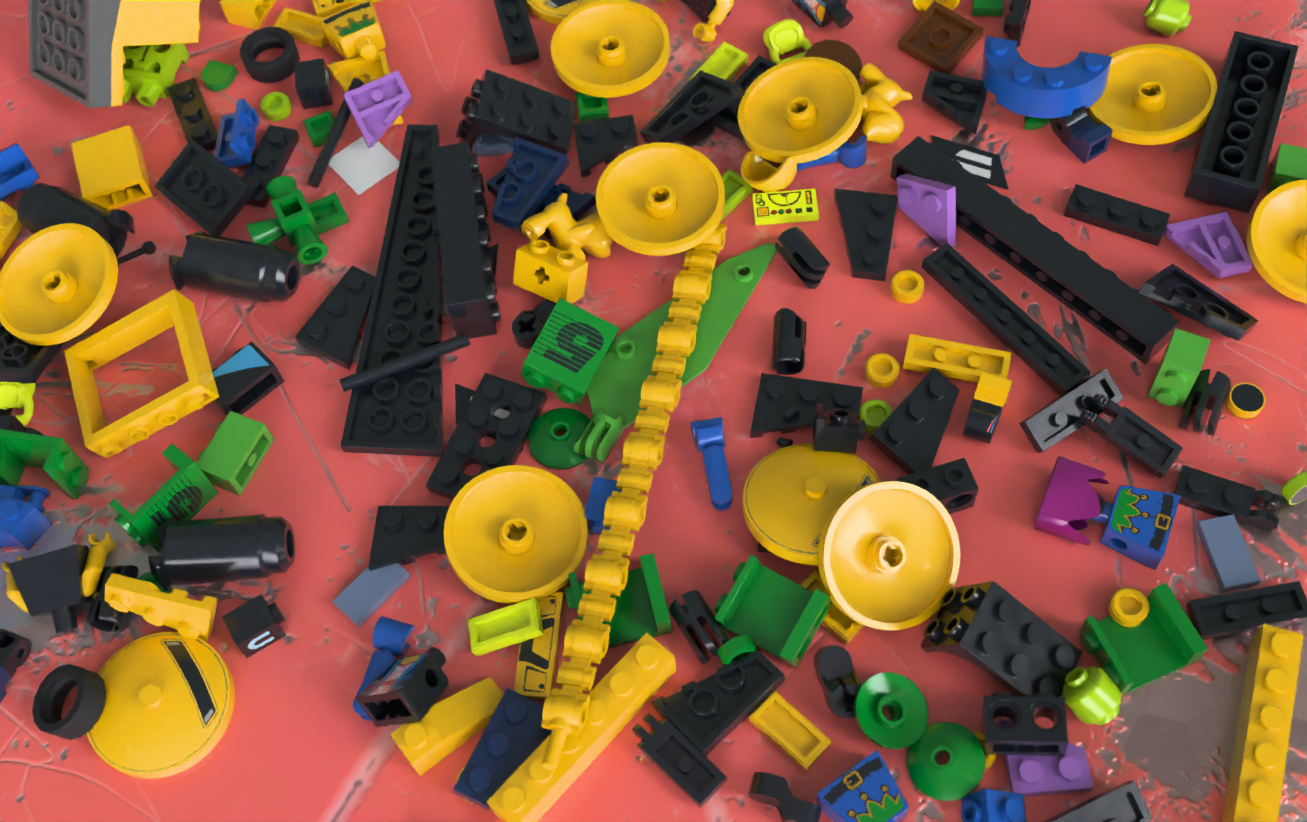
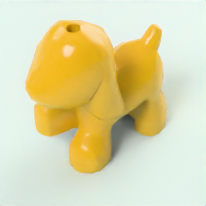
M867 63L860 72V76L865 79L860 85L863 98L861 118L864 120L861 127L862 136L866 135V141L880 144L894 143L903 132L904 122L901 115L892 107L896 106L900 101L911 100L912 94L902 90L895 81L885 77L878 67L872 63Z
M562 193L556 202L546 206L542 213L529 217L520 226L524 236L530 242L539 239L546 228H548L555 248L572 252L576 257L585 260L586 256L582 249L597 258H606L611 254L610 247L613 239L601 225L598 213L590 214L581 221H575L566 204L568 196L566 193Z

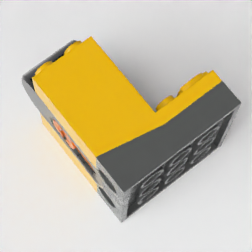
M28 0L29 75L88 108L121 106L122 97L125 92L123 75L125 54L123 46L198 43V34L201 28L199 20V3L201 0Z

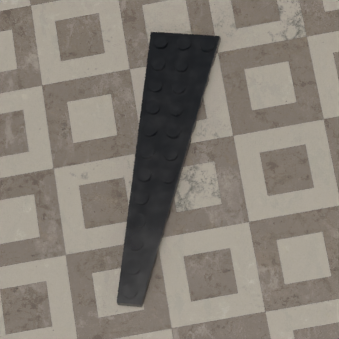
M407 124L356 373L442 342L441 250L430 148L440 146L437 125ZM442 356L353 388L341 441L342 450L351 453L441 457L443 453Z

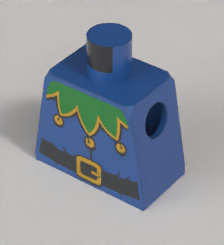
M1125 485L1119 486L1112 503L1098 499L1101 514L1096 518L1089 519L1105 524L1100 540L1103 545L1150 569L1156 570L1166 550L1180 495Z
M877 750L818 792L816 804L834 822H900L906 817L909 809L905 798Z

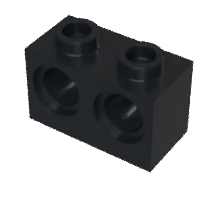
M965 458L897 478L898 482L913 484L932 494L949 514L973 507L979 489Z
M995 692L990 696H984L982 721L985 755L1065 756L1068 746L1065 697H1054L1053 694L1047 692L1034 693L1030 697H1018L1009 692ZM999 716H1005L1011 719L1014 725L1009 728H1002L994 722V719ZM1046 717L1053 722L1054 726L1048 729L1041 728L1034 722V719Z

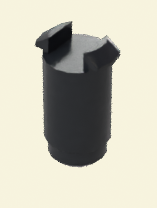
M44 183L32 185L23 193L17 206V217L20 224L29 229V232L32 234L58 224H81L101 235L113 248L116 258L124 248L127 231L135 234L134 219L126 211L120 209H112L110 211L59 186H51Z
M198 231L186 236L187 244L183 257L169 256V272L176 289L180 291L183 287H188L192 290L261 302H271L272 300L285 302L295 294L300 280V265L292 252L280 250L278 246L208 235L204 231Z
M264 514L177 522L174 518H169L156 529L164 548V555L148 556L151 574L155 581L164 591H170L171 585L180 586L267 578L275 573H285L295 559V538L291 524L282 516L266 517Z

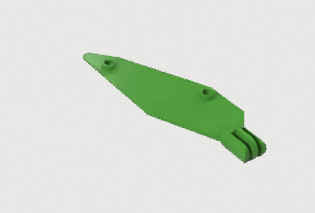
M763 244L732 257L713 269L709 299L706 300L705 304H701L700 319L697 324H694L698 328L694 351L690 353V357L682 356L686 358L685 371L682 378L675 377L681 379V388L709 366L775 256L776 248L774 244ZM673 298L619 335L604 357L587 389L593 417L573 448L575 453L585 454L587 458L597 459L598 462L604 464L624 429L635 422L639 410H646L639 406L641 388L648 375L656 376L652 374L651 369L656 354H659L656 351L658 332L660 327L664 325V321L672 322L668 321V314Z

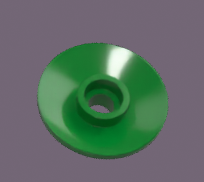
M558 408L544 413L534 422L529 432L528 443L533 457L541 465L555 470L571 469L582 464L588 458L585 454L575 453L573 448L590 419L582 412L571 408ZM559 431H567L563 436L555 435Z
M893 672L878 673L868 678L857 692L855 698L856 719L861 730L872 742L881 747L895 750L909 747L921 738L928 723V708L922 692L911 680ZM882 708L889 710L891 714L890 720L884 717Z
M938 722L927 726L921 738L909 746L907 768L910 778L921 792L939 801H955L966 797L977 788L985 772L986 759L981 743L970 730L956 723ZM941 752H947L950 755V760L945 765L937 763V756Z

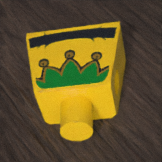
M365 0L320 19L329 45L345 60L360 56L363 59L371 60L377 55L379 50L386 47L382 29L371 0Z

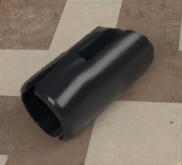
M799 227L787 229L778 237L782 247L776 242L775 248L807 287L815 289L819 286L830 262Z
M781 308L774 316L772 368H776L778 373L785 375L797 374L805 368L806 322L796 315L794 311L788 308Z
M1205 369L1200 371L1190 391L1178 426L1181 429H1188L1195 406H1197L1193 431L1202 433L1209 412L1212 410L1207 434L1214 436L1231 387V380L1227 375L1217 371L1210 384L1208 380L1211 369Z
M134 565L103 567L87 616V623L90 626L103 631H111L113 624L116 625L114 631H119L123 628L127 612H120L112 608L105 601V584L112 573L137 579L139 574L138 567Z
M692 590L682 595L686 605L681 606L675 599L669 607V612L701 663L705 664L710 658L694 632L696 631L703 644L714 656L718 655L717 652L720 645L706 624L709 623L722 644L729 641L730 638L721 624L714 619L715 615L701 593L697 590Z

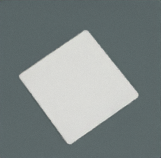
M362 136L334 155L328 165L360 195L398 169L400 162L379 141L373 147L368 148Z

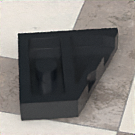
M930 70L923 91L922 101L970 133L976 134L988 92L982 80Z
M633 114L573 124L582 177L590 175V169L604 161L607 165L617 158L618 155L638 146Z

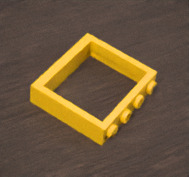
M175 289L64 351L85 447L106 459L121 453L122 450L139 441L147 439L151 434L176 423L182 417L203 408L202 406L219 398L194 303ZM174 326L189 381L106 426L93 371Z

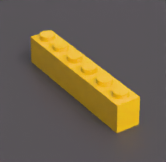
M1263 624L1250 639L1222 822H1278L1304 634Z
M646 632L588 694L590 701L586 724L581 729L580 735L572 733L567 735L557 770H549L542 767V761L550 738L549 735L487 801L493 813L502 822H537L677 671L675 656Z

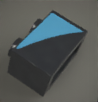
M251 341L245 347L237 350L232 357L219 367L212 370L219 398L212 402L226 417L230 411L242 415L281 385L284 380L275 364Z

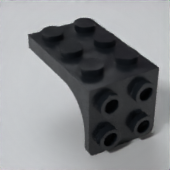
M488 69L485 70L480 80L475 79L470 92L471 97L466 96L462 105L461 113L465 114V118L460 121L456 132V137L460 138L459 143H469L471 139L481 134L496 133L511 138L518 137L562 154H567L570 147L577 102Z
M995 581L956 587L945 593L941 600L942 607L938 615L927 625L924 631L925 638L921 644L922 649L926 652H947L968 660L988 673L1015 696L1030 697L1038 692L1051 693L1054 697L1061 696L1063 687L1066 684L1065 678L1075 668L1082 651Z

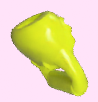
M786 19L769 26L763 33V41L769 49L770 58L777 65L788 60L804 57L807 50L812 46L804 36L801 25L796 20ZM800 47L805 49L803 53L783 60L779 59V55H784V53L798 50Z
M0 382V409L24 408L23 415H12L24 426L29 423L34 412L32 397L35 393L36 383Z

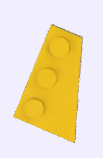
M114 573L110 575L105 584V601L112 608L120 612L131 611L143 616L147 622L153 625H166L176 629L182 636L193 640L200 638L207 642L213 631L217 598L205 595L203 601L188 598L189 594L187 591L174 588L170 593L160 592L159 588L152 582Z

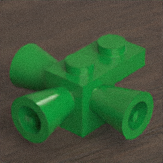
M279 176L270 181L266 188L267 194L273 200L271 204L277 214V218L248 223L246 226L255 243L272 245L286 235L291 246L295 245L298 261L304 265H311L321 261L328 253L327 246L318 235L350 221L336 192L307 204L301 190L297 189L296 180L291 176Z

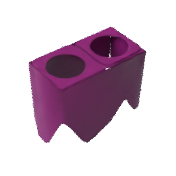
M1058 456L1035 522V530L1089 546L1091 541L1076 530L1088 527L1085 519L1100 516L1101 508L1098 499L1104 500V498L1093 490L1088 481L1110 484L1107 480L1102 479L1106 473Z

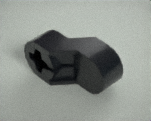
M548 299L543 300L533 310L522 311L512 323V331L515 341L520 347L525 349L533 347L556 303Z
M838 645L823 646L816 652L814 666L817 679L824 692L826 704L834 715L843 718H853L856 716L855 698L861 683L854 671L850 654L845 648Z
M755 772L753 774L748 796L757 802L776 807L782 822H819L822 812L821 807L814 803L794 798L784 777L765 772Z

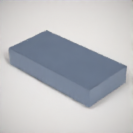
M1234 514L1198 521L1195 527L1221 593L1257 586L1261 579Z
M399 563L372 571L367 567L332 602L352 622L360 627L411 576Z

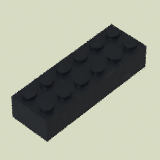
M1238 31L1234 32L1224 57L1217 81L1218 89L1209 118L1203 128L1184 196L1246 213L1250 212L1261 189L1299 46Z
M468 142L430 148L445 298L451 321L457 336L466 333L468 339L495 335L497 334L495 321H501L498 301L495 298L498 290L495 275L492 274L494 259L492 249H489L491 234L489 224L486 223L488 210L486 200L483 198L485 185L483 175L480 173L477 154H471Z

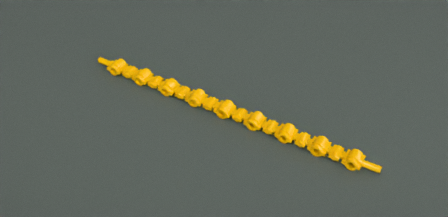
M718 224L707 239L688 250L684 260V270H680L674 280L673 301L668 314V321L672 322L664 321V325L659 329L656 348L659 354H656L651 369L652 374L656 376L648 375L641 388L639 406L646 410H639L634 425L635 431L640 432H630V436L624 442L621 463L622 466L629 468H621L616 484L617 490L622 491H612L605 504L603 525L610 529L602 530L597 546L598 551L603 552V554L593 553L592 559L588 561L583 588L584 591H590L591 594L583 593L582 599L579 602L577 614L578 617H583V620L573 619L572 625L568 627L565 634L562 655L564 658L571 660L570 662L562 661L556 680L557 685L563 687L562 689L552 688L551 694L547 696L543 706L541 726L542 728L552 730L542 761V767L549 770H557L567 735L571 733L580 735L581 729L584 728L588 718L590 696L583 694L582 691H591L595 680L596 668L590 666V664H600L608 649L611 628L610 625L602 623L603 621L611 622L614 615L616 599L610 598V596H620L627 583L630 561L628 558H622V556H630L633 549L635 535L634 533H629V531L639 532L640 526L645 521L648 498L646 495L640 494H648L652 484L653 473L647 470L656 471L663 459L665 436L658 434H665L668 429L670 415L664 412H674V408L678 406L682 381L675 377L682 378L685 371L686 358L682 356L690 357V353L694 351L698 329L697 325L694 324H697L700 319L701 304H705L710 296L712 272L717 258L716 253H720V250L724 248L726 224Z

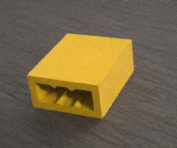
M130 125L71 143L83 198L111 211L112 209L154 197L142 147Z

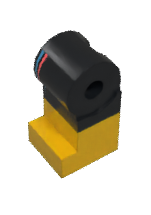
M986 372L981 373L963 436L984 443H991L1007 401L1012 380Z

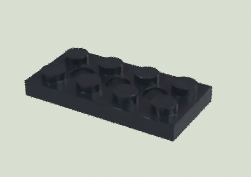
M485 373L426 484L428 491L453 500L458 492L478 475L497 467L514 465L529 437L531 427L538 419L547 401L546 393ZM500 408L511 410L506 418L497 419L493 417L495 411ZM491 435L497 438L496 442L490 447H481L479 445L480 440L485 436ZM471 464L482 466L481 471L477 475L467 476L464 474L466 467Z

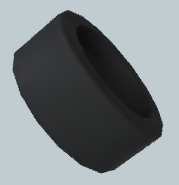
M279 27L257 29L243 40L240 47V56L247 73L253 79L262 83H274L284 80L295 71L294 63L300 61L299 52L293 37L288 31ZM267 49H285L283 54L275 60L268 62L255 61L256 57Z
M71 664L54 669L40 684L34 697L32 713L36 726L42 732L68 740L85 735L97 723L105 706L106 688L103 679L98 673ZM77 685V698L73 708L62 719L61 713L65 698L71 689Z

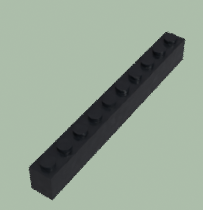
M917 136L893 157L891 178L896 182L897 177L906 173L956 186V226L1143 363L1147 364L1170 341L1179 321L1169 311L1158 307L1144 295L1138 293L1139 290L1127 285L1114 272L1105 269L1092 260L1086 252L1075 248L1064 240L1059 233L1053 232L1040 223L1034 215L1026 213L1016 206L1010 198L1001 195L988 186L983 179L971 174L958 161L950 159L939 151L934 144L928 143Z

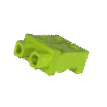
M184 43L171 44L169 49L165 44L123 46L125 54V64L123 65L125 92L122 97V103L129 102L132 94L136 95L140 104L148 107H154L158 98L168 99L169 92L167 88L174 84L175 74L180 64H186L190 56Z

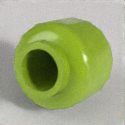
M1150 0L1143 13V16L1146 17V26L1165 37H1170L1177 31L1183 32L1192 19V16L1188 14L1190 4L1187 0Z
M1095 666L1087 668L1077 667L1068 673L1065 678L1066 684L1062 690V697H1065V703L1081 722L1104 725L1118 715L1122 694L1103 669Z

